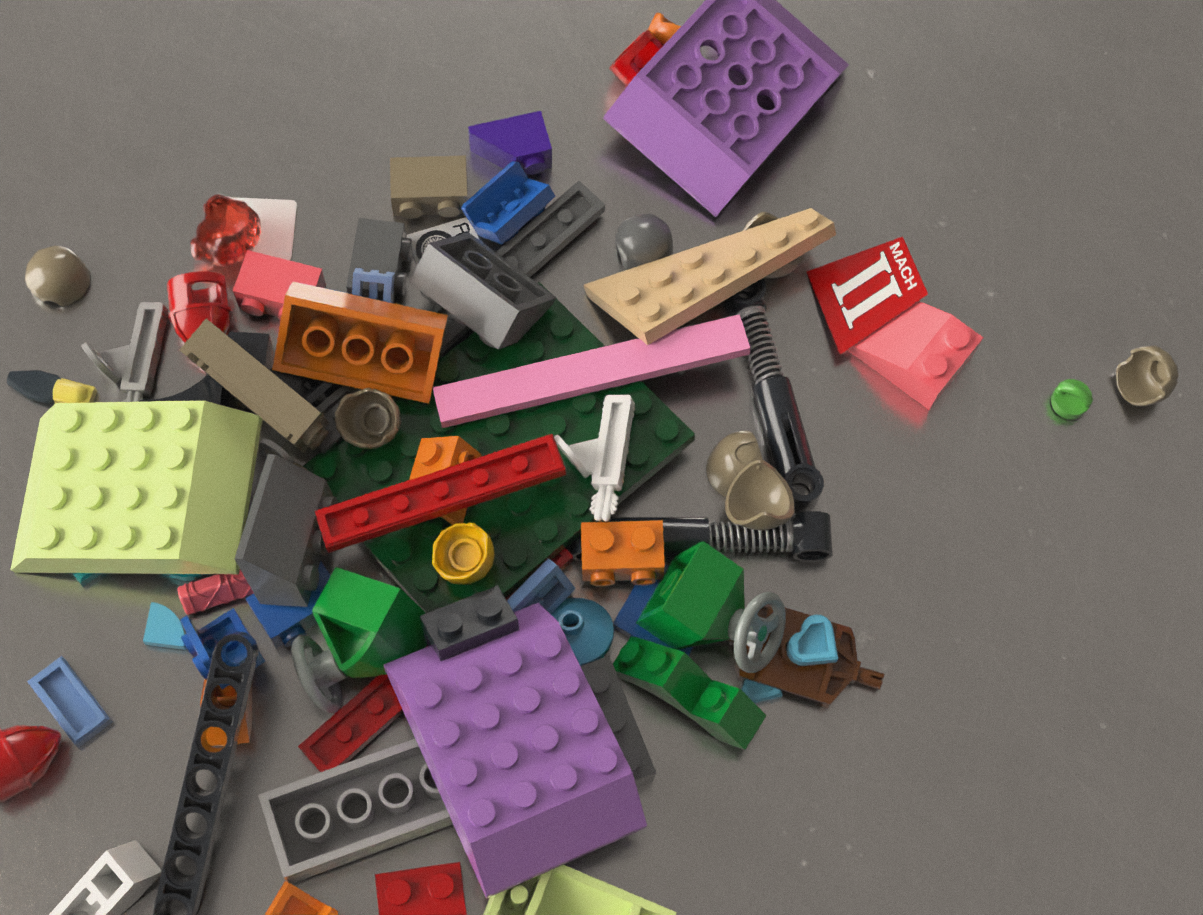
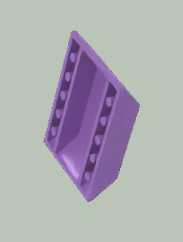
M539 602L514 612L518 618V631L459 655L440 661L431 645L384 664L387 676L486 899L647 827L631 768L559 622Z

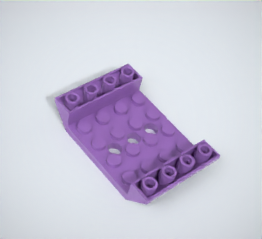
M705 0L639 71L607 111L603 119L716 217L824 92L845 71L849 64L776 0ZM700 47H712L717 52L718 59L713 61L705 59L701 55ZM729 71L741 72L746 79V84L736 85L732 83L728 76ZM757 96H768L773 101L774 109H762L758 105Z

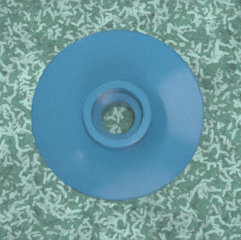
M568 598L551 614L559 622L580 666L602 658L609 650L614 638V626L611 616L600 604L584 598ZM571 624H577L574 627H566Z

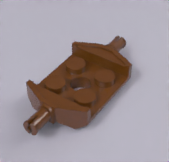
M767 604L762 607L757 615L765 619L773 613L771 605ZM786 607L785 630L781 644L773 659L762 670L748 673L740 669L734 656V641L726 640L729 642V645H732L737 681L743 682L744 679H748L821 702L823 708L828 709L850 682H858L880 690L883 682V672L860 667L861 662L857 661L856 642L852 628L831 622L837 648V662L808 666L793 663L786 654L785 645L794 634L800 632L804 620L811 615ZM771 632L769 633L766 641L763 643L761 653L769 640ZM746 645V651L748 656L750 647Z

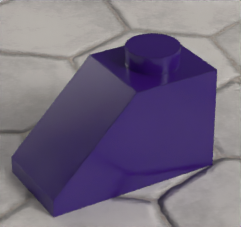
M541 111L468 126L471 152L504 169L510 162L515 161L520 163L524 172L529 175L538 174L547 168H552V146Z

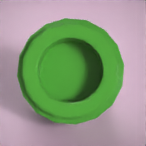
M1067 379L1060 382L1051 396V405L1054 411L1062 418L1069 420L1082 417L1093 402L1092 393L1088 386L1075 379Z

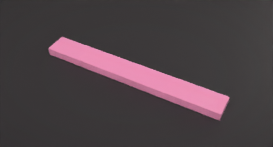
M739 314L673 330L649 345L640 339H634L433 387V392L442 428L750 355L751 348Z

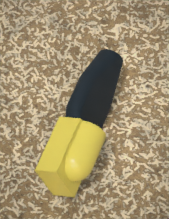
M41 370L10 371L7 377L8 386L28 399L46 404L53 402L94 403L97 395V390L94 386L63 379L56 374Z

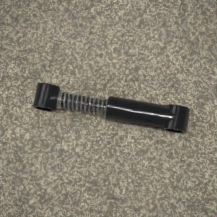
M762 278L741 290L752 294V298H742L736 293L724 300V304L731 316L740 314L751 348L750 355L747 356H749L748 361L751 363L750 368L753 369L751 372L755 375L753 379L756 381L755 386L752 388L775 469L786 480L792 491L794 513L797 514L811 511L816 506L824 487V479L820 471L815 467L790 378L784 377V373L780 372L782 366H779L780 360L777 359L779 355L775 353L777 348L773 347L775 342L772 341L773 335H770L771 329L768 328L769 323L766 322L768 319L765 316L766 304L764 300L766 282ZM795 483L805 484L811 493L808 495L798 494L794 491L792 485Z
M821 511L797 513L791 517V521H787L774 529L763 531L748 529L735 523L731 525L729 521L726 525L722 521L719 525L715 521L711 524L708 517H610L609 521H603V519L601 521H593L663 520L664 557H675L702 541L717 551L723 549L725 553L727 549H730L732 553L734 549H738L739 553L741 549H745L746 553L748 549H752L753 553L755 549H759L760 553L763 549H766L767 552L770 549H773L774 552L780 549L781 552H791L793 558L799 561H821L833 556L830 515ZM581 534L571 543L573 559L582 562Z

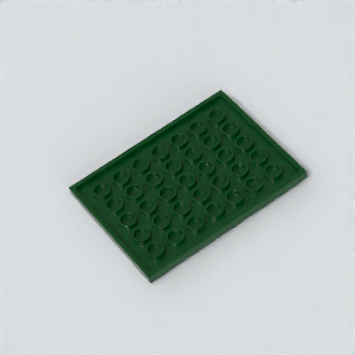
M538 282L540 286L546 289L540 282ZM556 298L553 305L517 343L498 350L483 343L476 332L472 333L439 359L433 387L605 347V345ZM642 381L442 428L432 389L429 403L396 396L391 397L399 407L401 425L398 433L395 434V438L389 443L376 449H362L346 442L342 438L326 453L320 452L303 467L309 472L325 479L333 496L337 498L338 503L408 481L422 438L459 436L480 452L481 457L549 434H553V437L559 435L569 446L599 438L598 433L601 426L603 402L607 395H630L635 403V410L633 411L634 417L631 424L629 451L624 470V483L622 484L621 491H614L619 497L617 501L619 504L695 441V433ZM558 447L566 468V475L467 507L463 523H475L490 536L495 552L492 568L483 579L471 585L453 584L445 580L432 565L433 544L442 530L452 526L442 517L433 518L361 542V544L406 594L426 613L497 585L504 597L507 598L547 559L552 560L576 540L581 534L582 522H593L595 520V514L591 513L590 507H592L591 502L593 501L591 498L598 490H595L591 484V476L593 474L584 478Z

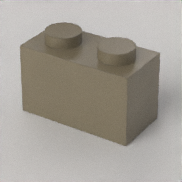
M466 155L390 158V189L393 216L414 219L422 215L455 217L459 214H464L461 207L468 200Z

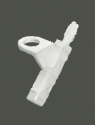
M607 395L605 397L600 432L598 433L599 438L568 446L559 435L554 437L562 453L584 478L593 474L591 476V484L598 492L591 498L593 501L591 502L592 507H590V511L592 514H595L594 519L596 521H601L602 519L603 521H609L611 514L614 515V511H617L616 506L618 505L619 497L614 491H621L622 484L624 483V470L629 451L631 424L634 417L633 411L635 410V403L630 395Z

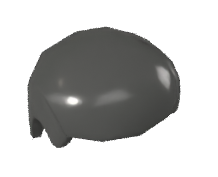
M636 214L623 221L617 228L618 232L615 234L616 249L620 254L622 265L626 269L673 255V239L669 226L653 214Z

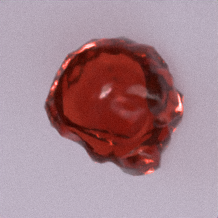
M215 194L203 205L205 218L197 226L196 237L190 241V252L195 261H204L219 267H231L234 263H240L245 258L247 250L253 251L254 247L258 244L261 235V220L258 214L245 201Z

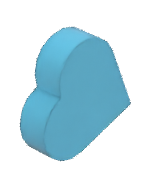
M815 614L804 620L800 632L794 634L787 645V655L793 663L808 666L837 662L838 655L834 630L828 618Z

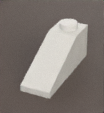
M136 840L106 850L49 915H121L142 896L161 875L162 870Z

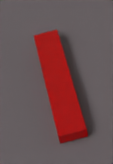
M549 434L316 510L315 514L326 549L330 553L566 475V468L553 434Z

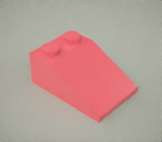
M918 301L848 349V351L926 409L930 410L973 357L984 337L952 314Z

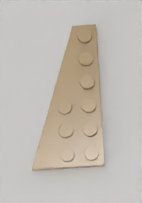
M809 208L610 275L583 286L586 296L645 344L649 345L836 235L835 225L828 218Z

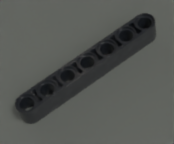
M234 632L223 637L217 642L213 652L154 903L153 915H170L166 908V902L171 899L181 901L186 907L187 915H196L200 906L258 658L257 642L251 635L245 632ZM230 641H239L246 647L247 658L244 663L235 664L227 658L226 647ZM229 684L236 690L237 700L234 705L225 706L217 700L216 689L218 685ZM209 727H219L226 733L227 743L225 747L215 748L207 742L206 732ZM199 770H209L216 776L217 786L215 789L204 790L197 784L196 774ZM190 813L201 814L207 822L206 831L202 833L191 831L186 823L187 815ZM180 856L192 858L197 866L196 874H182L176 866V859Z

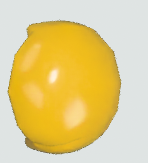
M455 523L442 530L433 544L432 565L445 580L453 584L471 585L483 579L492 568L495 557L493 542L490 536L475 523Z

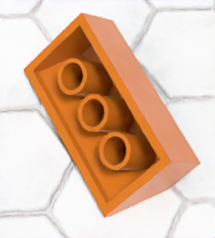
M292 282L284 297L272 370L358 389L372 388L391 396L429 403L448 315Z

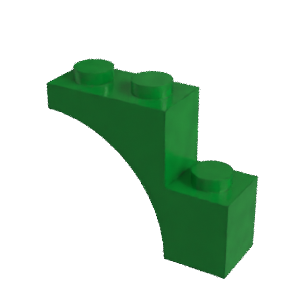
M630 636L613 662L618 678L633 683L668 702L697 722L718 741L746 750L767 716L740 688L712 680L685 652Z

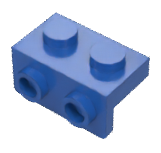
M512 161L467 200L461 209L478 236L503 244L512 239L519 232V229L531 218L542 213L546 205L556 196L549 184L529 179L520 163Z
M234 608L199 630L188 615L180 619L186 631V634L181 636V639L194 657L192 661L205 680L208 678L217 642L234 632H245L250 635ZM230 641L226 647V655L231 662L242 664L247 658V650L241 642ZM259 649L255 668L266 662ZM220 684L219 686L221 689H224L229 684Z

